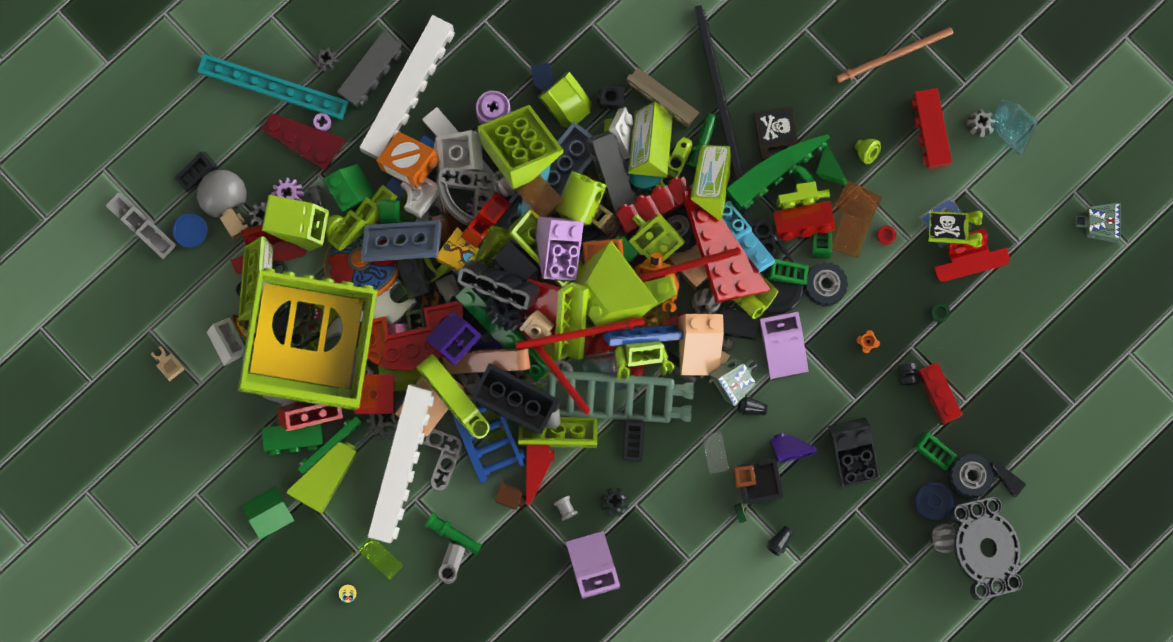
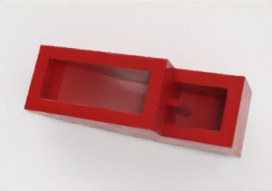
M495 192L461 237L477 248L511 203Z

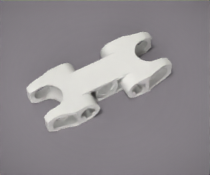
M398 278L390 289L376 298L373 319L385 316L388 326L399 323L405 318L406 311H410L417 303L413 299H408L403 303H395L391 300L392 291L401 283ZM339 317L327 329L325 342L335 336L342 335V322Z

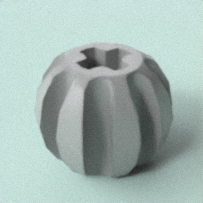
M978 109V114L973 111L969 115L971 120H967V127H972L970 133L973 135L978 133L979 137H985V133L990 135L994 131L992 127L996 126L995 119H991L993 114L990 111L986 114L984 109ZM980 120V122H984V126L983 124H978V121Z
M500 170L492 178L493 188L501 196H512L520 188L513 189Z
M261 202L259 207H257V204H254L252 206L254 211H249L248 218H253L249 222L252 227L263 224L264 219L261 220L260 217L262 213L265 214L266 202Z
M711 288L698 290L692 298V307L697 314H716L721 305V302H715Z
M941 524L933 529L932 537L936 551L949 553L954 550L956 529L952 525Z

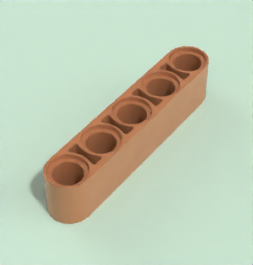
M511 348L469 351L455 367L444 357L440 358L441 364L449 374L485 372L489 363L503 371L530 368L528 348L520 350Z

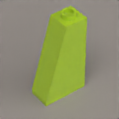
M346 441L344 444L338 442L287 491V494L323 514L358 454L354 450L356 447Z

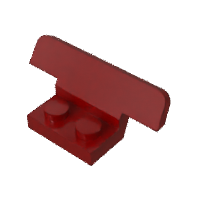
M263 224L241 230L246 246L261 236L265 237L274 246L273 261L281 260L285 262L302 257L307 252L304 248L292 243H286L285 240L262 231ZM244 256L231 259L232 266L237 274H242Z
M986 229L969 232L968 235L974 233L982 234L981 247H974L963 243H948L947 250L951 263L934 267L937 279L945 282L1005 266L1010 261L1008 248L989 252Z

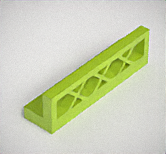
M571 282L558 290L555 334L586 328L587 287ZM585 337L555 342L554 360L560 361L567 356L577 360L582 359L584 356Z

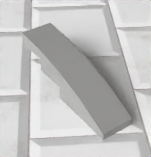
M117 192L105 205L162 259L176 247L175 243L120 192Z

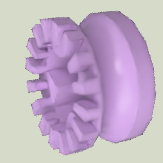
M319 113L314 117L313 122L316 129L321 131L329 130L331 120L327 114ZM321 118H325V121L328 122L323 127H320V124L317 123Z

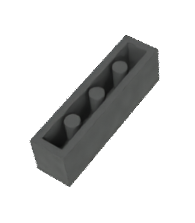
M383 31L337 91L339 97L349 101V104L356 109L360 105L363 106L367 102L368 94L371 90L375 91L379 86L380 78L389 73L392 68L390 65L393 61L399 60L403 54L402 44Z
M605 131L586 139L599 182L606 184V190L603 195L608 210L612 213H617V209L624 204L629 206L635 203L636 194L630 187V176L624 168L623 163L625 161L623 155L618 150L617 145H619L616 135Z

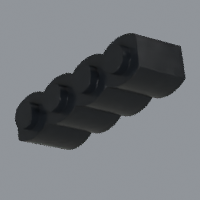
M470 260L461 267L457 280L465 287L475 288L485 295H493L499 301L510 302L519 309H528L538 300L540 288L532 282L522 281L515 275L504 274L501 270L487 267L484 263L477 260Z

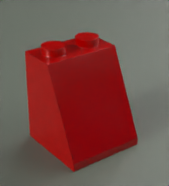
M527 279L528 282L536 284L540 291L538 300L528 309H523V312L526 313L524 318L527 320L536 310H539L555 325L550 331L552 335H555L558 290L561 287Z

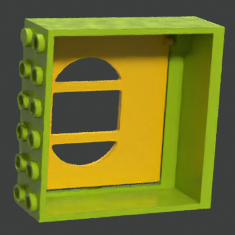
M263 268L262 271L259 270L256 275L238 391L351 410L358 409L378 290H373V286L370 285L355 287L353 286L354 283L346 281L337 284L334 283L333 279L329 278L314 280L315 277L311 275L296 277L295 273L283 271V273L279 274L270 268ZM262 282H264L258 322H256ZM360 299H364V300H365V304H364V310H363V316H362V323H361V329H360V335H359V341H358V348H357V354H356V360H355V367H354L352 385H351V390H350L349 388H350V382H351V375H352V369H353V363H354V357H355V350H356V344H357V338H358V332H359V325H360V319H361V313H362V306H363V300H360ZM291 301L285 343L282 345L273 333L272 320L276 310L283 303ZM298 301L324 306L317 351L297 349L290 346ZM333 308L341 319L342 335L334 348L324 352L330 309ZM254 334H256V336H255V342H254V348H253V354H252V360H251V367H250V373H253V374H249V373H248V368H249V362H250V356H251V350H252V344H253V337H254Z

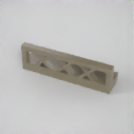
M639 68L626 79L628 86L650 102H657L668 111L673 119L687 129L699 114V111Z

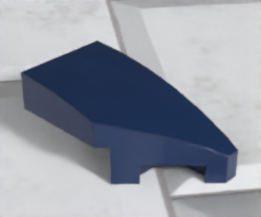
M550 63L531 66L534 87H536L538 92L542 93L553 85Z

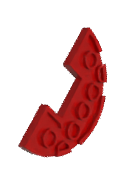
M460 301L423 308L427 327L389 335L385 316L373 319L367 359L380 367L393 371L417 370V366L431 354L439 360L443 356L425 340L452 311L463 319V305ZM360 321V325H359V332H358V338H357V344H356V347H357V348H358V341H359V335H360V329H361V323H362V321Z

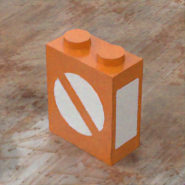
M398 131L376 161L381 171L418 188L426 180L430 171L436 167L439 157L435 149Z

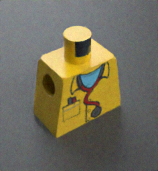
M456 228L439 251L438 257L435 258L439 263L459 272L460 268L470 260L480 261L477 259L480 249L478 247L475 248L461 237L463 232Z

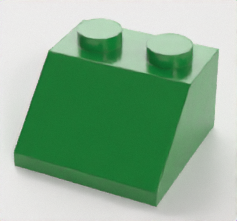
M358 164L339 169L323 179L324 184L344 216L350 210L354 211L359 208L366 197L371 200L376 194Z

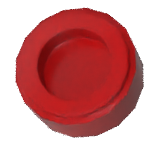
M887 225L882 226L877 232L878 242L886 246L891 245L896 239L894 228Z

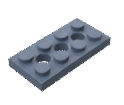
M441 221L365 225L361 259L363 262L438 257L442 228ZM420 237L425 238L422 242H416ZM400 239H406L405 242L397 244ZM382 240H387L385 244L378 245Z

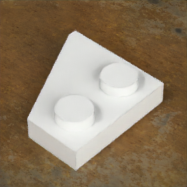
M626 107L618 109L609 130L618 139L619 145L617 147L624 159H628L631 152L633 118L628 113Z

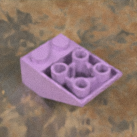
M538 217L536 241L543 279L576 280L584 222L564 218Z
M794 312L760 319L759 327L770 379L809 372L799 313Z
M604 531L566 542L582 599L620 588Z

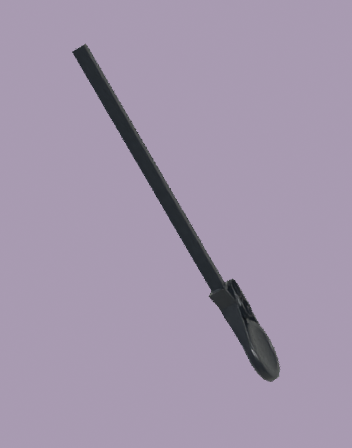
M702 5L695 6V13L727 146H730L732 169L735 181H737L744 174V172H741L743 171L741 168L743 165H740L742 163L739 162L741 158H739L740 155H737L739 154L737 151L739 148H736L738 146L736 145L737 141H734L736 138H733L735 136L733 134L734 131H732L734 128H732L733 124H730L732 121H729L731 119L729 117L730 114H728L730 111H728L729 107H726L728 104H725L727 100L724 97L725 90H722L724 87H721L723 86L722 80H720L721 77H719L721 73H719L720 70H717L719 67L717 66L718 63H716L717 60H715L717 57L715 56L716 53H714L715 50H713L714 46L711 43L713 41L711 40L712 36H710L711 33H708L710 32L709 26H707L709 23H706L708 20ZM743 207L744 219L751 226L753 234L763 246H770L773 251L770 253L772 257L776 253L777 244L787 260L794 263L772 226L766 221L753 223L750 207L746 210ZM764 227L768 230V234L760 235L758 229ZM782 267L781 276H784L785 267ZM790 268V275H789V277H791V278H792L793 268ZM766 269L760 272L764 277L766 276ZM799 269L797 272V279H800ZM768 280L778 290V294L764 312L784 314L793 310L800 303L804 293V285Z

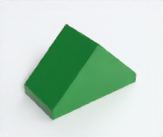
M828 146L825 147L816 174L820 179L847 185L848 181Z

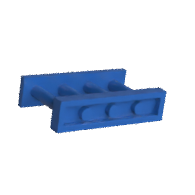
M480 405L476 407L480 413L487 411V409ZM453 415L480 483L488 481L487 476L490 475L489 473L515 462H519L520 467L524 466L523 461L526 458L522 449L518 451L505 418L500 416L499 419L489 422V431L504 425L508 436L479 448L478 446L474 447L472 440L475 438ZM511 443L515 452L514 455L488 466L481 464L479 458L483 454Z

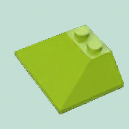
M612 241L577 270L576 280L570 281V283L574 282L588 288L587 315L596 326L625 321L630 317L632 319L640 318L658 303Z

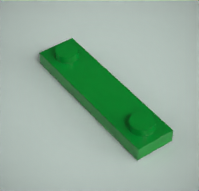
M356 416L348 418L343 423L344 427L310 458L305 457L299 463L300 467L298 468L302 475L306 474L338 442L342 443L362 425L361 421Z

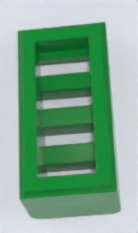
M798 165L795 168L793 178L798 184L816 181L803 166Z
M832 231L828 235L812 234V258L830 259L832 254ZM817 240H818V241H828V242H827V243H818Z
M775 259V263L766 269L765 278L773 281L806 285L809 266ZM782 267H785L784 276H781ZM790 268H793L792 278L789 277ZM798 269H801L800 279H797Z
M923 432L913 445L915 450L944 471L948 470L957 457L953 451L929 432ZM934 444L935 447H934V449H933V450L931 451V453H930V452H929V449H930V448L932 447V445ZM941 449V450H942L941 453H940L939 456L936 458L935 455H936L937 452ZM945 454H948L949 456L946 458L944 463H942L941 460L943 459Z

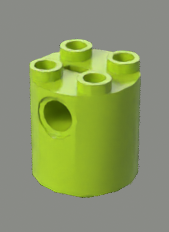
M571 171L555 210L561 218L584 222L583 226L591 225L606 190V184L592 180L584 174Z

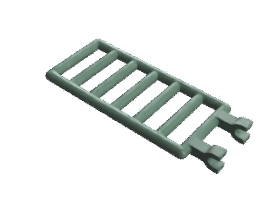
M549 371L547 393L555 397L556 377L552 371ZM561 371L574 389L576 380H587L586 404L591 412L584 415L580 409H574V400L567 393L566 408H559L560 416L669 423L671 418H679L683 421L691 422L692 406L672 407L673 395L693 399L694 383L680 385L674 384V380L671 378L630 375L627 381L625 375H621V379L618 381L615 374ZM595 381L607 382L605 411L593 410ZM615 382L627 383L625 412H613ZM635 384H646L644 414L632 413ZM654 385L666 386L664 415L652 414Z

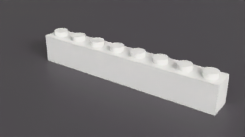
M432 15L360 146L361 152L377 160L397 134L401 125L407 123L410 109H414L418 103V94L420 91L423 92L428 84L426 81L428 76H432L436 70L437 65L435 63L438 58L442 59L446 51L444 48L446 43H450L454 37L453 25Z
M414 384L408 385L369 530V538L391 543L393 539L398 537L400 530L397 527L398 520L402 521L405 509H402L403 501L407 502L410 493V490H407L408 483H412L415 471H412L413 464H417L420 452H417L418 445L423 444L425 433H422L423 427L428 425L430 414H427L428 408L433 406L435 395H432V389Z

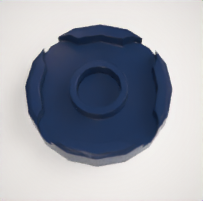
M929 482L917 491L915 507L923 518L930 521H939L949 515L950 509L954 507V496L945 484Z

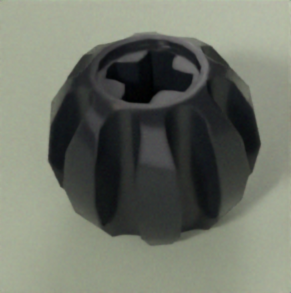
M612 488L607 489L606 491L609 493V496L602 494L600 500L606 501L605 504L600 505L602 510L608 508L610 511L607 515L612 516L614 511L618 513V516L622 515L623 513L620 508L627 510L629 504L623 502L629 499L628 495L621 496L622 489L617 488L616 493L612 492ZM614 497L617 501H620V503H617V507H613V504L609 503Z

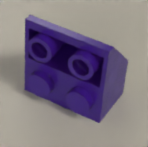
M452 311L425 341L455 367L481 339V334Z

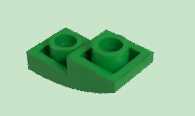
M380 199L378 201L381 224L403 223V217H400L399 200Z

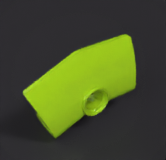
M763 275L761 277L770 288L768 293L733 299L752 319L760 317L778 294V290Z

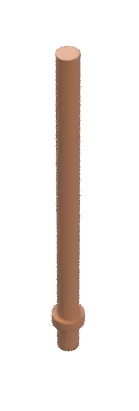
M946 28L856 68L846 69V72L837 75L836 79L838 83L847 79L852 80L854 76L952 35V28Z

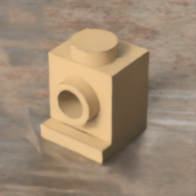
M599 204L592 224L608 236L619 221L608 209ZM603 212L605 215L599 222L596 221Z
M232 208L223 212V216L220 217L234 241L242 236L241 230L249 228L247 224L242 225L246 222L241 214H235Z
M536 310L519 329L521 331L524 330L534 339L552 335L550 331L555 325L539 310Z

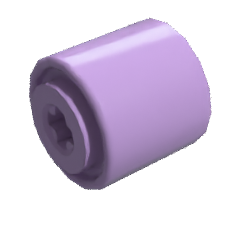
M491 90L485 92L476 102V115L480 125L511 113L508 98L499 91ZM495 103L498 110L490 112L488 105L492 106Z

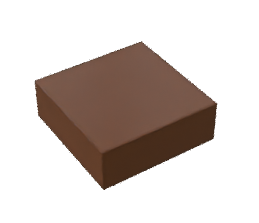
M753 465L733 468L736 488L756 485Z

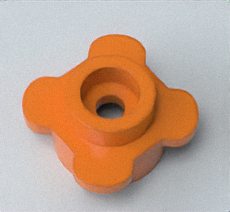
M871 330L867 331L863 336L857 337V343L862 346L864 353H869L871 349L877 348L880 345L879 340H876L874 332Z

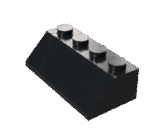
M490 363L470 399L481 407L538 436H541L559 401L556 397Z

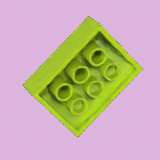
M530 105L477 126L481 145L513 189L531 182L564 153L562 147Z

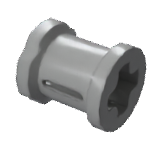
M569 496L554 503V506L558 507L562 515V521L578 514L577 510L573 509Z

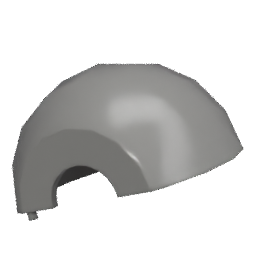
M214 170L202 178L197 188V200L200 207L206 214L214 218H219L223 216L222 214L226 210L239 207L246 202L247 190L244 182L238 175L228 170Z

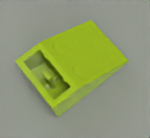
M268 195L262 231L312 251L323 246L329 210L309 202Z

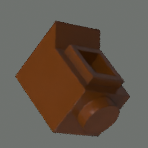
M502 480L495 502L517 510L518 507H523L526 496L521 493V489L510 485L506 487Z

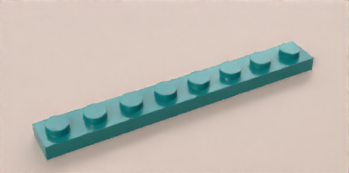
M203 54L197 70L199 74L318 113H325L330 117L343 120L349 104L347 100Z

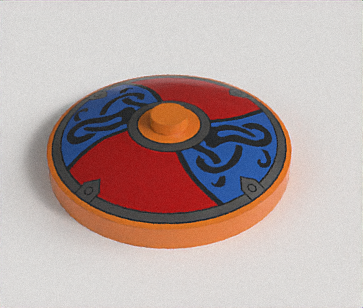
M364 233L341 251L330 244L324 259V271L326 278L333 279L334 283L340 284L342 281L352 282L355 287L370 285L373 286V290H378V297L390 289L397 280L400 273L397 262L401 260L362 261L361 252ZM382 240L378 245L385 244L387 240Z

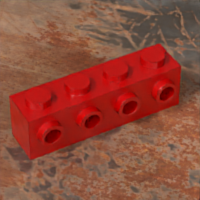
M938 88L917 91L914 93L913 98H911L912 109L916 110L914 122L915 127L919 128L920 131L918 143L920 147H923L924 153L921 154L922 163L926 165L927 170L949 167L952 159Z

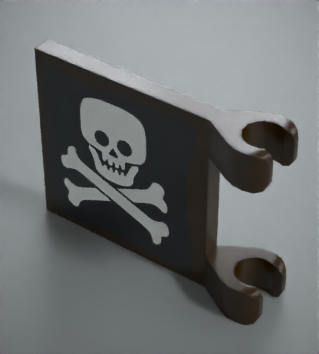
M792 108L754 113L761 162L770 157L768 149L798 144Z

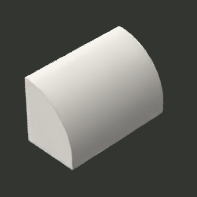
M230 317L214 323L209 328L207 334L224 366L243 356L245 345L235 330Z

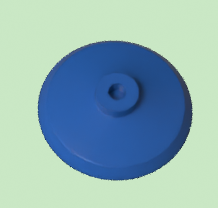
M184 214L173 225V236L184 247L198 246L206 238L207 224L197 214Z

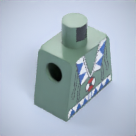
M1121 203L1091 206L1086 210V216H1076L1075 226L1085 227L1086 237L1117 243L1121 239Z
M734 358L711 371L709 376L724 400L736 406L755 385V381L750 373L757 368V365L752 359L743 364Z

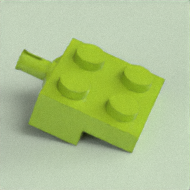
M816 181L796 184L793 193L778 196L776 201L777 211L815 204L821 198L830 197L829 189L817 191Z
M660 213L646 222L639 214L632 218L640 228L629 239V242L641 255L644 254L647 259H651L652 253H660L663 256V262L685 243V240Z

